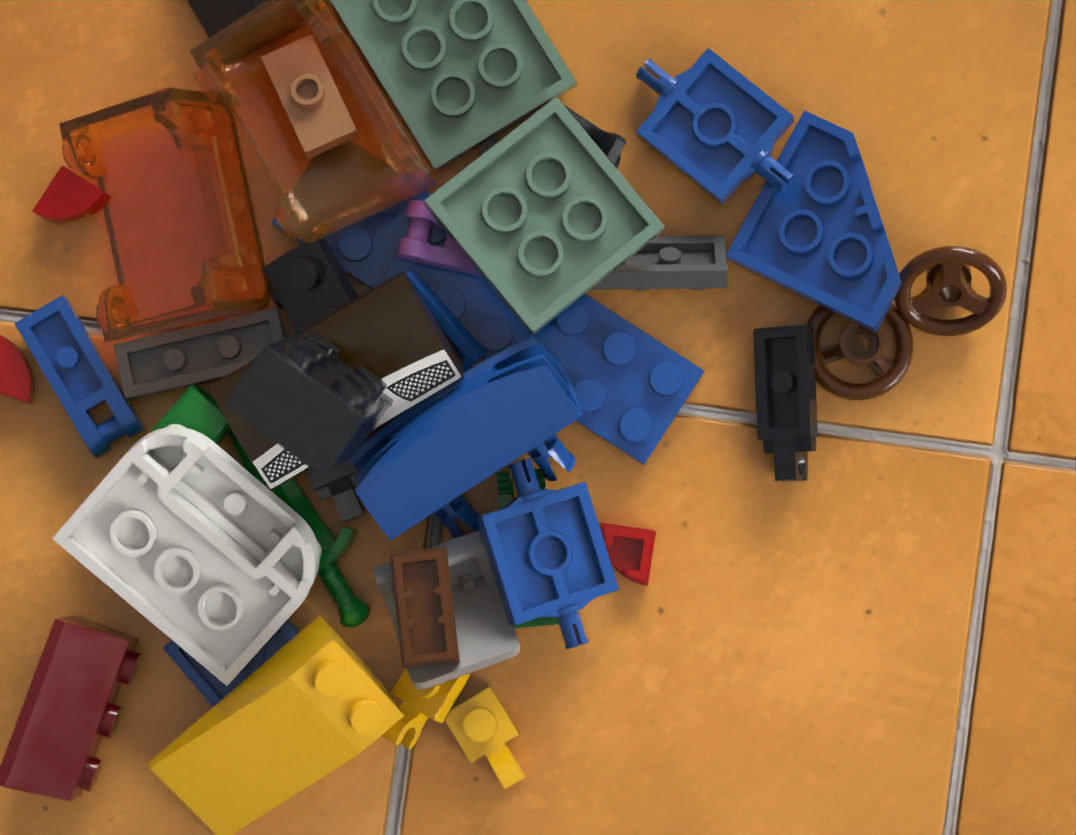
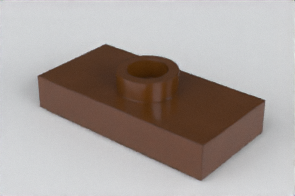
M438 547L389 553L402 668L459 662L447 548Z

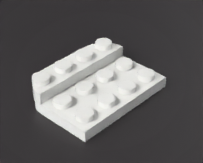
M171 424L165 428L155 430L138 440L52 538L226 686L230 684L305 600L317 576L322 553L321 546L312 529L298 513L207 436L178 424Z

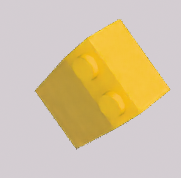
M319 615L152 759L148 766L216 835H233L362 753L399 721L404 714L390 690Z

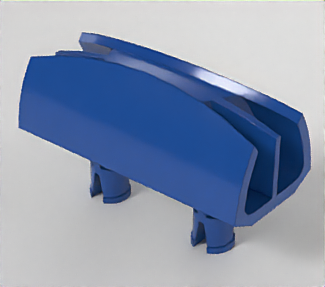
M533 335L464 372V378L402 413L365 441L356 454L348 459L352 466L360 471L355 476V480L359 485L354 491L387 537L393 540L433 513L449 530L453 538L463 536L461 525L457 518L468 525L474 532L479 530L476 516L480 514L473 509L462 494L526 452L548 481H557L549 457H552L570 473L576 463V458L565 448L555 434L579 419L583 413L573 386L563 367L544 344Z

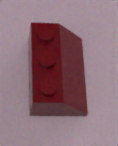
M79 616L56 618L54 620L0 766V786L66 801H72L81 796L83 790L89 792L92 790L102 766V760L95 757L102 736L111 738L121 715L122 707L115 704L122 683L126 685L132 683L141 660V653L134 651L139 638Z

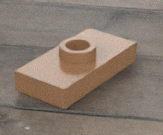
M312 34L260 56L307 159L359 137Z

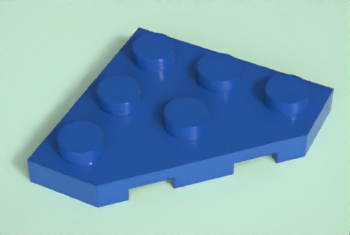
M804 110L777 160L788 171L795 174L793 181L790 185L786 183V189L781 194L768 182H765L726 257L730 262L876 333L897 295L902 281L859 146L853 132Z

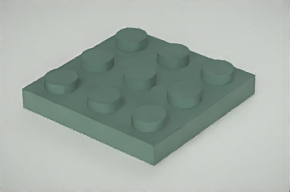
M557 96L424 200L425 208L531 336L659 235L665 228Z

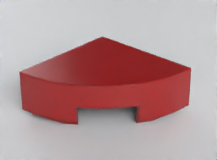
M62 165L32 212L50 222L65 223V221L75 220L87 214L91 216L97 213L108 203L111 196Z
M0 335V394L32 404L35 382L28 361L15 343Z
M601 522L600 530L611 565L625 578L648 586L656 531Z

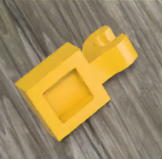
M405 668L391 691V694L403 701L399 707L404 716L381 736L395 745L401 744L410 750L417 742L428 717L439 723L444 722L470 674L420 690L413 686L408 670Z
M491 686L449 711L445 721L470 763L486 755L504 789L525 778L524 772L506 744L507 741L520 733Z

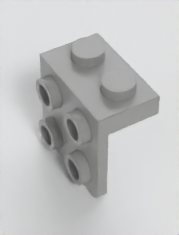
M479 530L461 537L451 538L444 543L430 547L447 548L460 661L407 668L411 682L416 689L423 690L513 658L520 652L518 638L513 625H509ZM388 562L372 569L399 641L391 565Z

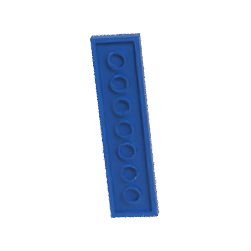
M349 141L316 155L271 222L273 226L299 243L304 242L313 235L323 234L344 272L370 289L380 285L401 271H404L406 274L413 268L487 352L480 359L482 361L531 337L529 332L483 277L410 262L396 256L399 240L406 238L409 221L404 218L408 201H424L431 195L430 193ZM431 227L428 243L444 247L447 233L444 229ZM586 294L534 334L560 363L573 386L583 413L576 422L642 465L646 463L704 373V370Z

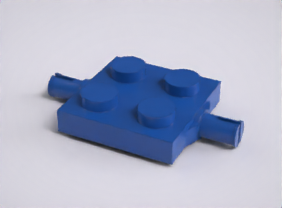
M707 48L690 69L677 75L675 78L656 65L652 59L645 61V69L642 66L639 68L636 78L640 79L660 96L654 111L636 131L638 138L718 203L723 205L736 188L755 173L778 190L777 192L780 194L786 189V183L788 185L791 184L795 174L773 159L771 154L775 143L794 122V116L711 49Z
M532 458L511 463L508 466L511 469L519 497L514 498L504 508L476 516L509 625H518L538 617H557L565 649L586 644L589 640L586 637L578 610L585 607L594 598L619 590L586 482L577 483L558 490H540Z

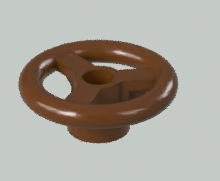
M944 246L919 254L903 267L899 273L902 285L894 298L900 315L913 327L932 335L957 336L978 330L996 317L1006 299L1007 283L999 265L988 255L968 247ZM971 266L981 271L987 278L990 285L988 298L977 294L972 289ZM926 270L927 287L919 295L911 298V287L914 281ZM938 306H960L973 314L959 319L944 320L927 316L924 312Z
M892 302L885 315L896 336L897 349L893 363L882 355L885 347V338L882 330L878 328L875 333L855 322H851L841 331L837 343L819 348L821 331L826 322L835 314L819 305L806 324L813 326L816 382L833 395L849 400L876 398L894 388L907 372L913 354L911 328L909 323L900 315L896 305ZM859 334L867 339L868 350L865 354H857L851 349L850 339L853 335ZM845 359L853 365H868L880 377L867 383H849L834 376L825 364Z

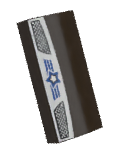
M401 271L301 331L307 337L311 332L323 336L340 350L336 358L354 371L358 366L364 367L385 382L387 387L383 392L394 401L373 430L464 378L462 360L404 271ZM255 358L210 386V390L247 457L268 489L273 490L310 467L224 405L257 359Z

